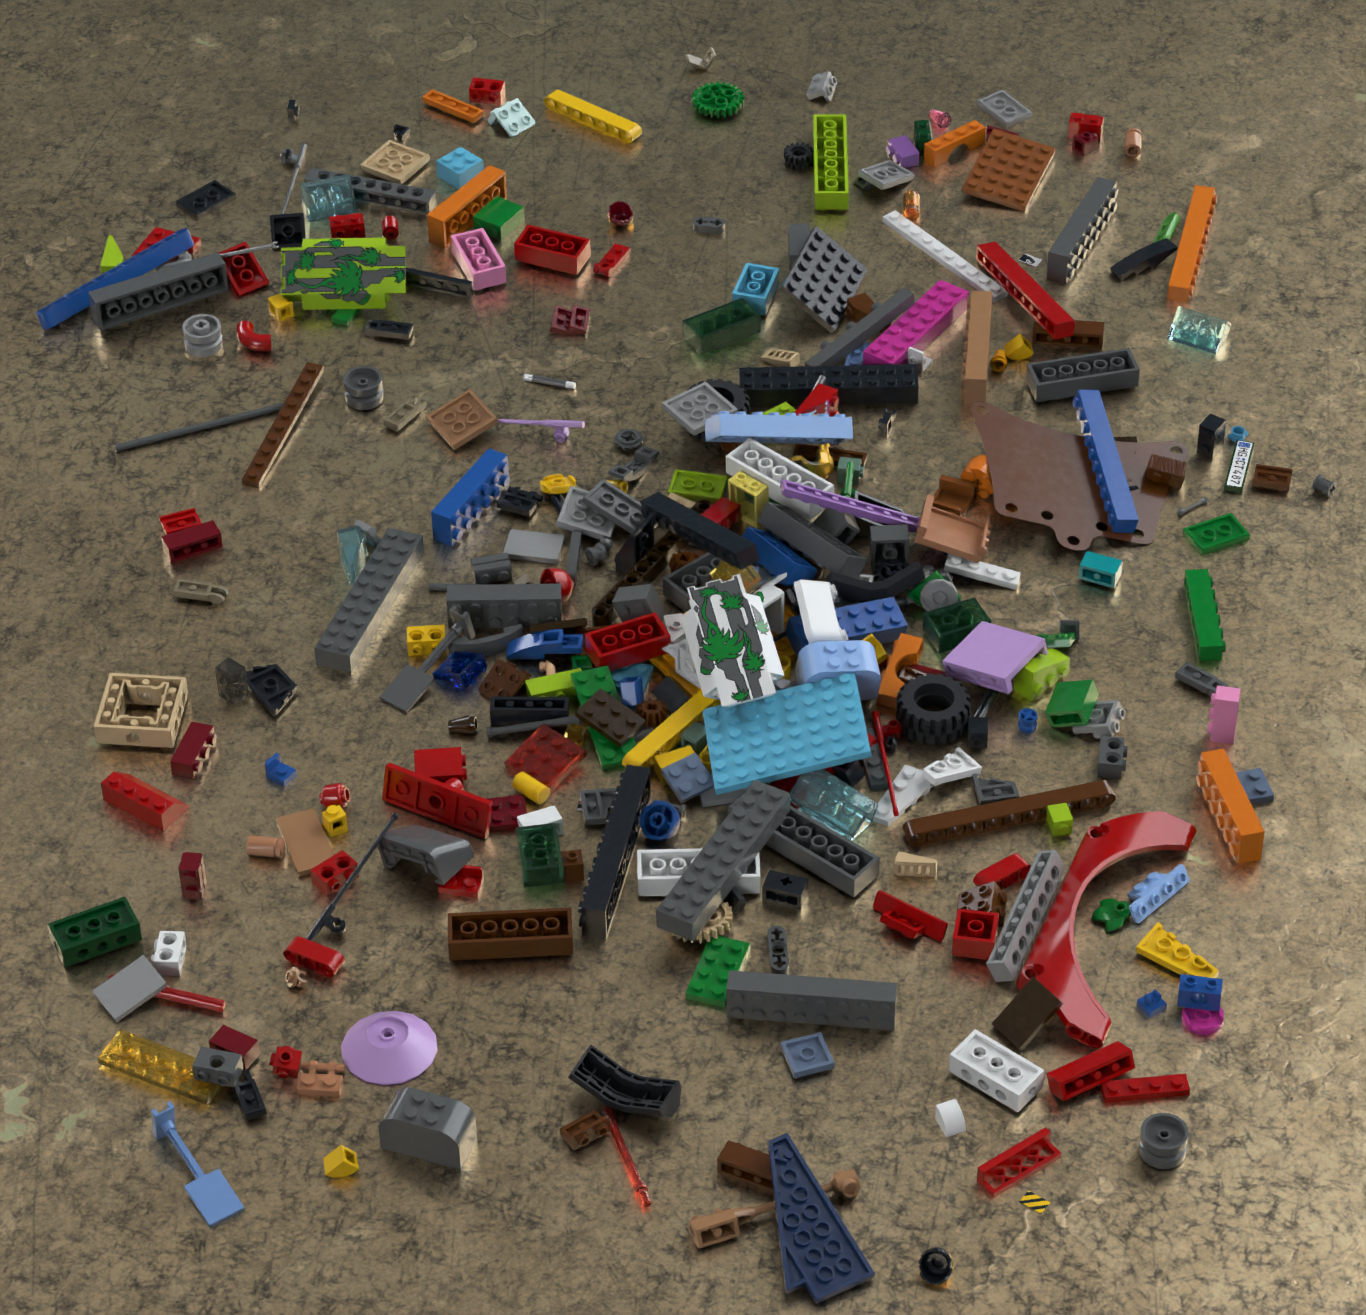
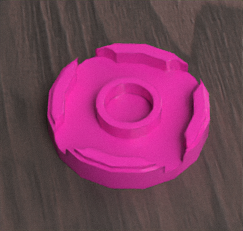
M1221 1007L1219 1012L1183 1008L1182 1023L1191 1032L1200 1035H1210L1222 1028L1224 1012Z

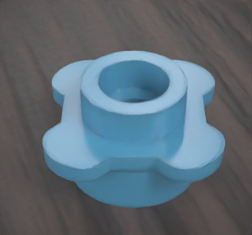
M1235 426L1231 429V433L1227 435V438L1234 442L1236 440L1244 441V438L1248 437V432L1241 426Z

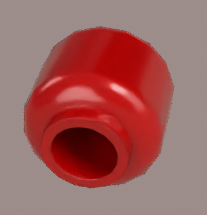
M342 783L328 784L323 787L322 793L319 794V800L326 809L331 805H340L341 808H344L350 801V792Z

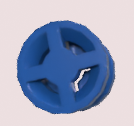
M1030 708L1019 711L1018 729L1025 733L1034 732L1037 728V712Z

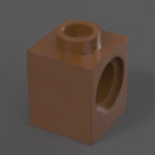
M581 849L561 851L564 883L584 881V864Z

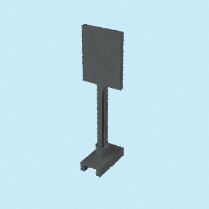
M453 605L449 610L454 624L450 628V632L418 669L407 664L381 694L380 699L408 713L435 680L434 677L426 674V672L456 636H466L469 640L475 637L476 634L469 613L465 611L461 615L458 613L457 607Z

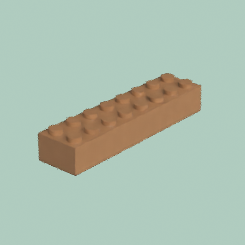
M971 291V297L967 299L961 381V399H964V406L970 407L972 403L977 401L986 402L992 291Z

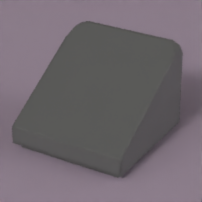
M859 176L853 182L865 191L875 186Z

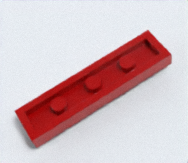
M1186 1073L1109 1080L1101 1084L1105 1103L1190 1095Z

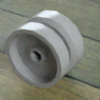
M198 314L191 316L183 323L184 345L189 354L197 357H207L221 350L223 338L221 323L218 318L209 314Z

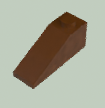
M866 293L847 298L845 310L847 315L858 323L872 312L871 307L874 302ZM891 322L884 328H882L879 332L883 333L886 329H888L891 326Z

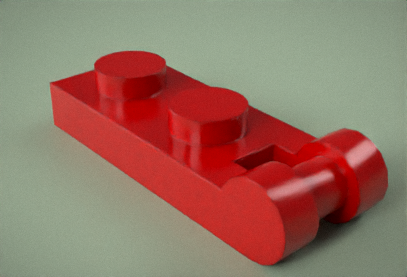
M615 243L601 261L594 265L593 272L611 277L630 254V247Z

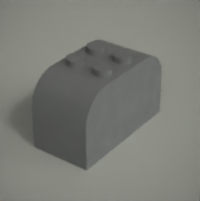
M410 1087L400 1088L394 1095L379 1124L380 1147L385 1150L461 1170L477 1139L476 1118L473 1111L466 1104L456 1099Z

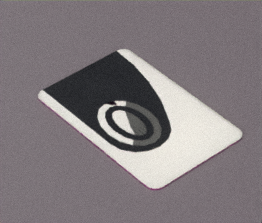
M1023 254L1018 261L1037 267L1042 259Z

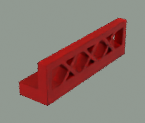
M1045 1127L979 1166L977 1169V1182L994 1198L1061 1158V1152L1050 1142L1051 1132ZM1048 1149L1052 1155L1049 1157L1039 1156V1153ZM1026 1160L1036 1161V1164L1032 1167L1022 1166ZM1010 1170L1019 1171V1174L1015 1177L1005 1176L1006 1172ZM991 1181H1001L1002 1185L994 1189L989 1183Z

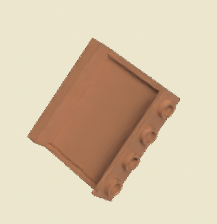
M927 494L914 542L979 563L980 558L985 557L988 548V538L992 522H989L991 515L988 514L985 524L932 507L934 496Z

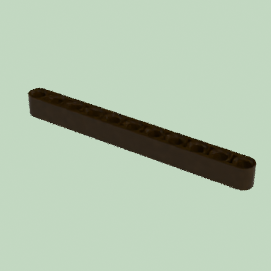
M700 500L694 504L691 510L702 514L712 504L708 500ZM668 531L592 608V626L611 625L619 617L612 604L618 588L651 584L669 565L672 554H677L678 550L682 552L689 545V541Z

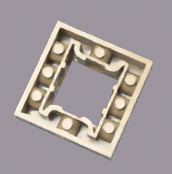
M110 673L93 726L96 743L173 748L188 697L186 677ZM127 704L160 706L157 709L156 722L150 716L134 717L124 715Z

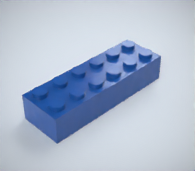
M488 448L431 511L433 540L453 546L470 529L475 520L480 518L483 511L499 496L500 492L509 485V463L506 454Z
M894 597L835 608L841 630L845 629L847 633V641L863 640L868 635L873 634L880 644L895 642V640L899 639L901 633H906L908 627ZM801 615L789 617L785 630L797 659L800 650L809 644Z

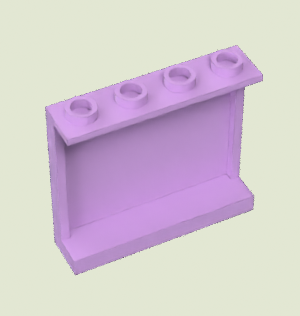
M982 621L943 660L946 676L1009 694L1013 690L1011 679L1037 653L1047 655L1048 651L1045 638Z

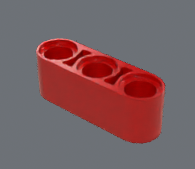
M1014 853L978 872L973 879V883L978 887L995 881L999 888L1004 890L1025 879L1031 865L1018 853Z
M296 936L283 951L284 957L289 962L330 978L334 977L345 963V958L340 952L300 936Z

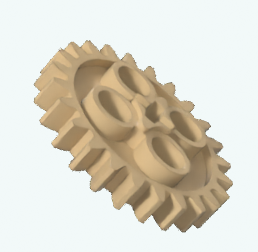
M728 902L720 904L694 941L698 940L699 943H702L703 939H706L709 942L711 937L718 939V934L725 935L724 931L730 930L729 926L733 925V912Z

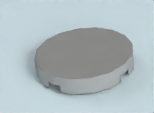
M934 579L923 586L920 602L928 613L943 616L955 609L958 602V592L951 582L944 579Z

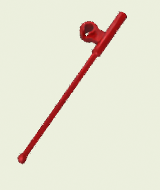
M873 711L871 716L877 743L880 746L893 815L899 816L884 746V737H894V734H897V737L900 738L903 733L902 724L898 720H891L887 725L882 726L879 712Z

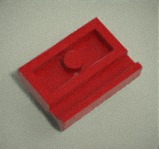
M195 507L159 517L165 535L202 524L195 511Z

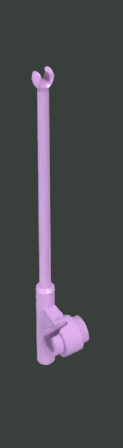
M498 419L499 423L554 427V438L558 442L567 440L569 435L568 428L585 427L584 421Z

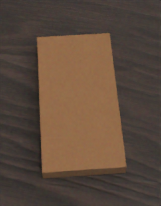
M314 808L276 818L277 826L285 841L298 877L311 874L310 869L334 855Z

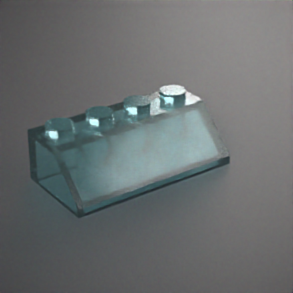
M824 769L801 774L789 792L792 803L850 840L856 838L873 821L879 805Z

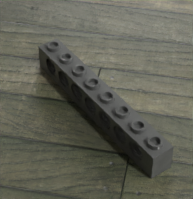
M311 168L304 178L305 193L424 215L432 211L437 204L436 190L316 168Z

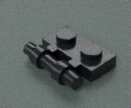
M509 486L507 492L504 491L496 502L497 508L530 517L537 508L538 502H542L543 496L535 491L528 492L522 490L521 487L516 486L514 488Z

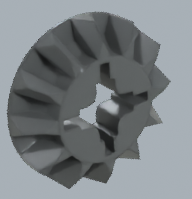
M625 429L619 431L615 435L614 440L617 447L623 448V450L638 449L643 444V435L637 430Z

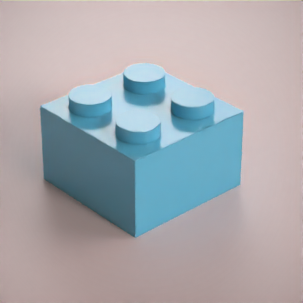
M462 147L455 149L436 161L437 177L458 190L484 170L483 160Z

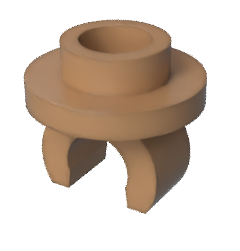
M292 967L291 970H288L285 977L288 987L293 988L296 985L297 987L304 988L307 980H303L306 972L299 970L298 967Z

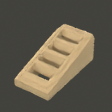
M770 348L761 356V360L777 367H796L800 363V353Z
M898 851L894 860V875L936 877L937 860Z

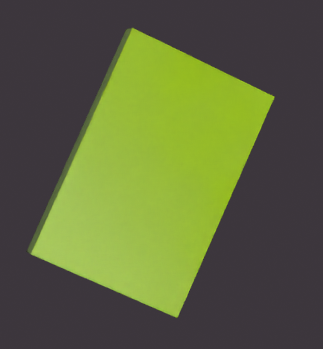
M675 469L667 496L670 493H674L692 501L708 500L711 503H716L724 497L728 476Z

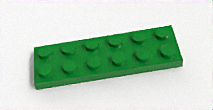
M608 665L570 674L580 707L600 688L621 702ZM587 725L602 770L623 766L622 760L624 756L636 746L634 738L632 737L619 748Z

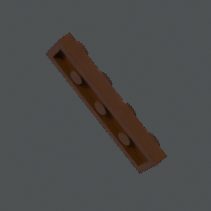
M796 444L793 456H802L807 461L813 462L816 460L819 446ZM829 448L834 466L838 467L840 457L862 459L861 466L865 467L867 453Z

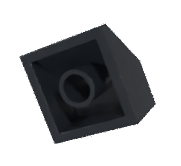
M304 213L270 215L272 242H277V244H274L279 246L277 249L302 247L303 239H306Z

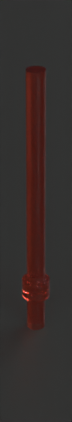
M605 1107L602 1109L603 1115H607L610 1118V1131L634 1183L633 1189L636 1195L640 1197L643 1206L649 1207L652 1202L647 1193V1185L645 1181L641 1180L610 1107Z

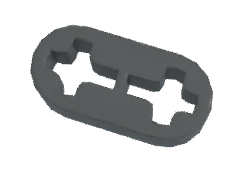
M697 217L693 220V230L698 233L720 234L725 231V221L721 218Z

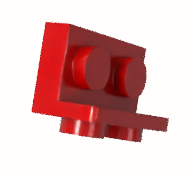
M472 865L463 866L444 885L439 884L438 892L478 899L484 882L483 868Z

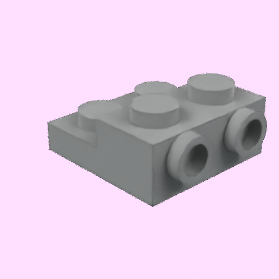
M1119 700L1096 701L1088 724L1073 726L1074 734L1093 733L1095 739L1101 738V735L1113 737L1114 733L1119 732V721L1125 718V710L1121 707Z

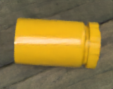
M525 772L518 773L512 782V787L515 790L524 794V796L538 805L543 804L550 795L549 787Z

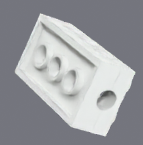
M976 1029L949 1056V1072L1016 1112H1019L1043 1088L1044 1070Z

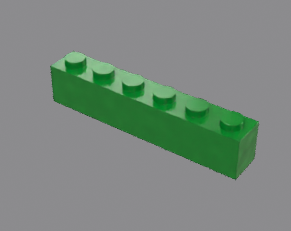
M1208 569L1185 570L1184 588L1199 661L1222 660V652L1226 651V643L1222 641L1223 628H1219L1221 619L1220 615H1217L1218 603L1214 602L1215 589H1212L1213 578L1209 576Z

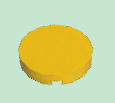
M553 474L543 478V481L539 482L540 490L548 494L566 493L569 491L570 486L576 487V480L571 475L564 477L563 474Z

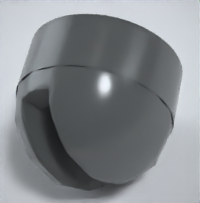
M600 538V543L605 547L606 551L612 550V541L608 538Z

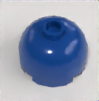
M655 800L649 806L646 805L639 816V826L646 837L654 841H666L677 833L680 827V816L671 804Z

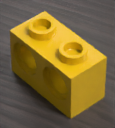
M445 624L407 627L408 656L430 655L445 637Z

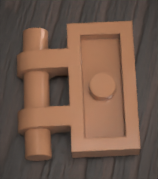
M316 1060L302 1062L301 1070L309 1071V1073H300L297 1086L298 1095L340 1097L343 1075H336V1072L344 1073L345 1064H337L335 1061L318 1063ZM317 1071L328 1072V1074H317Z

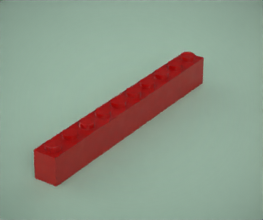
M996 241L977 245L976 260L1054 340L1074 335L1075 320Z

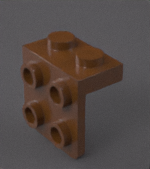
M498 658L478 690L490 699L491 696L515 697L522 685H525V680H529L532 675L523 669L520 672L512 662L507 661L505 663Z
M993 881L961 892L958 897L957 910L967 909L999 913L998 928L1004 926L1007 895Z

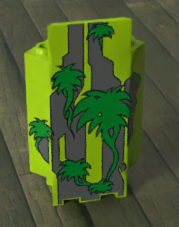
M386 238L303 239L302 247L281 248V295L288 299V301H302L303 310L386 309V302L390 301L389 293H406V246H389V244H386Z

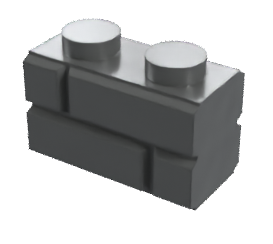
M508 553L470 559L471 572L475 584H488L512 579V567Z

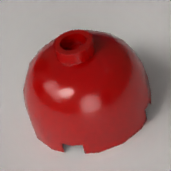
M559 568L543 570L540 584H561L562 603L566 602L574 590V582L569 574Z

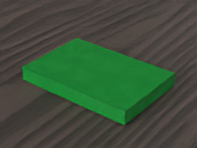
M1232 513L1183 528L1184 536L1201 555L1250 539L1248 531Z

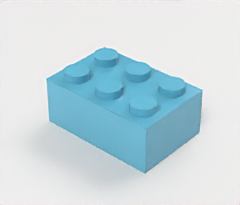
M746 263L732 293V310L766 315L779 287V268Z

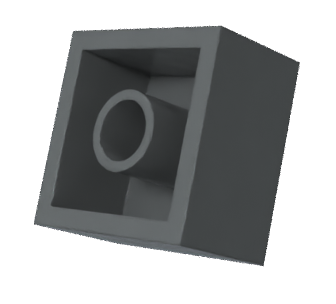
M907 525L870 526L869 555L871 569H875L876 564L880 565V561L887 562V559L894 561L897 558L899 562L904 560V564L909 563V533Z
M653 584L619 587L612 601L621 622L654 612L663 621V616L666 614Z

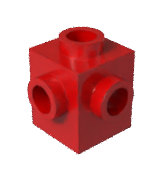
M277 1046L276 1053L271 1054L269 1063L270 1066H273L272 1074H276L281 1078H298L302 1051L295 1050L291 1046Z

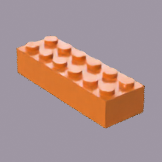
M489 165L427 214L429 242L444 249L451 244V235L464 233L473 227V216L493 198L498 196L507 199L506 172Z
M1224 748L1201 752L1200 761H1198L1199 775L1196 776V782L1198 787H1201L1203 790V797L1209 803L1211 814H1214L1216 817V823L1223 832L1224 841L1228 842L1232 857H1235L1238 864L1261 860L1265 831Z

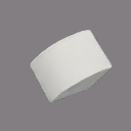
M956 1099L936 1105L935 1120L946 1137L966 1131L964 1116Z

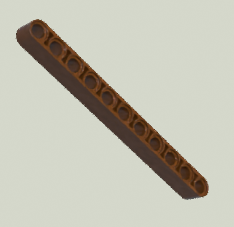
M1099 780L911 819L903 824L902 829L908 843L911 846H919L1044 820L1047 817L1048 805L1067 803L1071 814L1106 807L1115 802L1116 796L1108 781Z

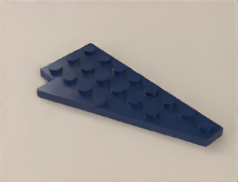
M785 1133L769 1140L768 1153L786 1294L805 1286L817 1304L874 1278L875 1272L789 1134Z

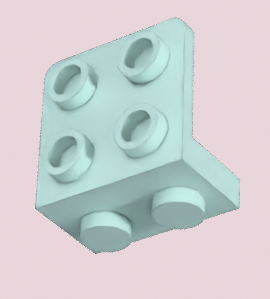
M518 98L511 102H506L500 108L492 110L487 120L490 125L499 122L512 138L535 125V120Z

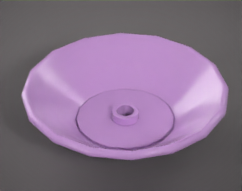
M399 1011L378 1012L359 1020L347 1031L341 1044L342 1061L349 1071L365 1082L379 1085L401 1084L420 1076L432 1064L438 1050L436 1035L428 1023L413 1014Z

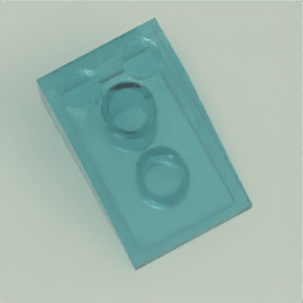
M359 526L337 530L340 560L351 588L366 565L365 557H368L367 548L364 546V543H367L365 532L361 533Z

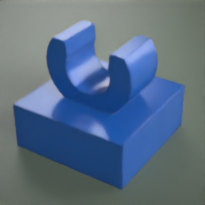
M1156 989L1137 999V1006L1149 1018L1166 1010L1167 1003L1161 998V994Z

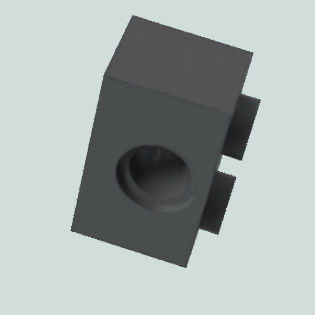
M201 1046L192 1065L194 1079L222 1086L235 1087L243 1071L242 1054Z

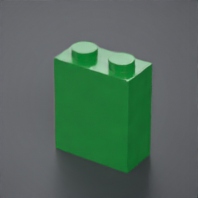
M496 196L473 216L474 230L483 228L488 236L502 241L525 220L524 206Z
M1093 679L1057 682L1045 711L1051 728L1088 724L1099 695Z

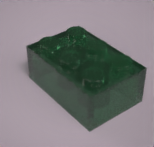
M974 597L924 612L922 630L938 653L955 649L982 621L988 623L992 621Z
M556 823L516 827L517 849L524 888L564 883L563 861Z

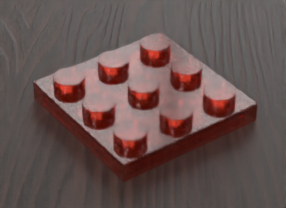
M542 724L504 762V765L515 774L520 772L527 773L549 787L551 793L587 756V752L547 725Z

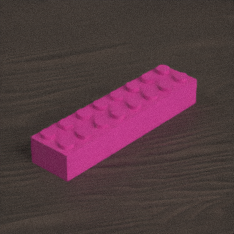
M939 280L863 351V365L908 364L909 347L923 352L967 310L969 291Z

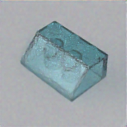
M349 174L300 184L302 209L307 222L327 219L336 215L356 213L355 196Z
M1178 306L1167 339L1217 355L1226 342L1232 324L1227 320Z

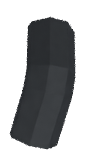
M916 561L884 581L868 582L832 572L826 576L825 582L835 585L838 597L864 603L894 597L925 579V575L920 563Z
M593 1045L588 1047L568 1076L569 1079L605 1105L622 1112L672 1117L680 1106L682 1087L679 1080L644 1077L627 1071Z

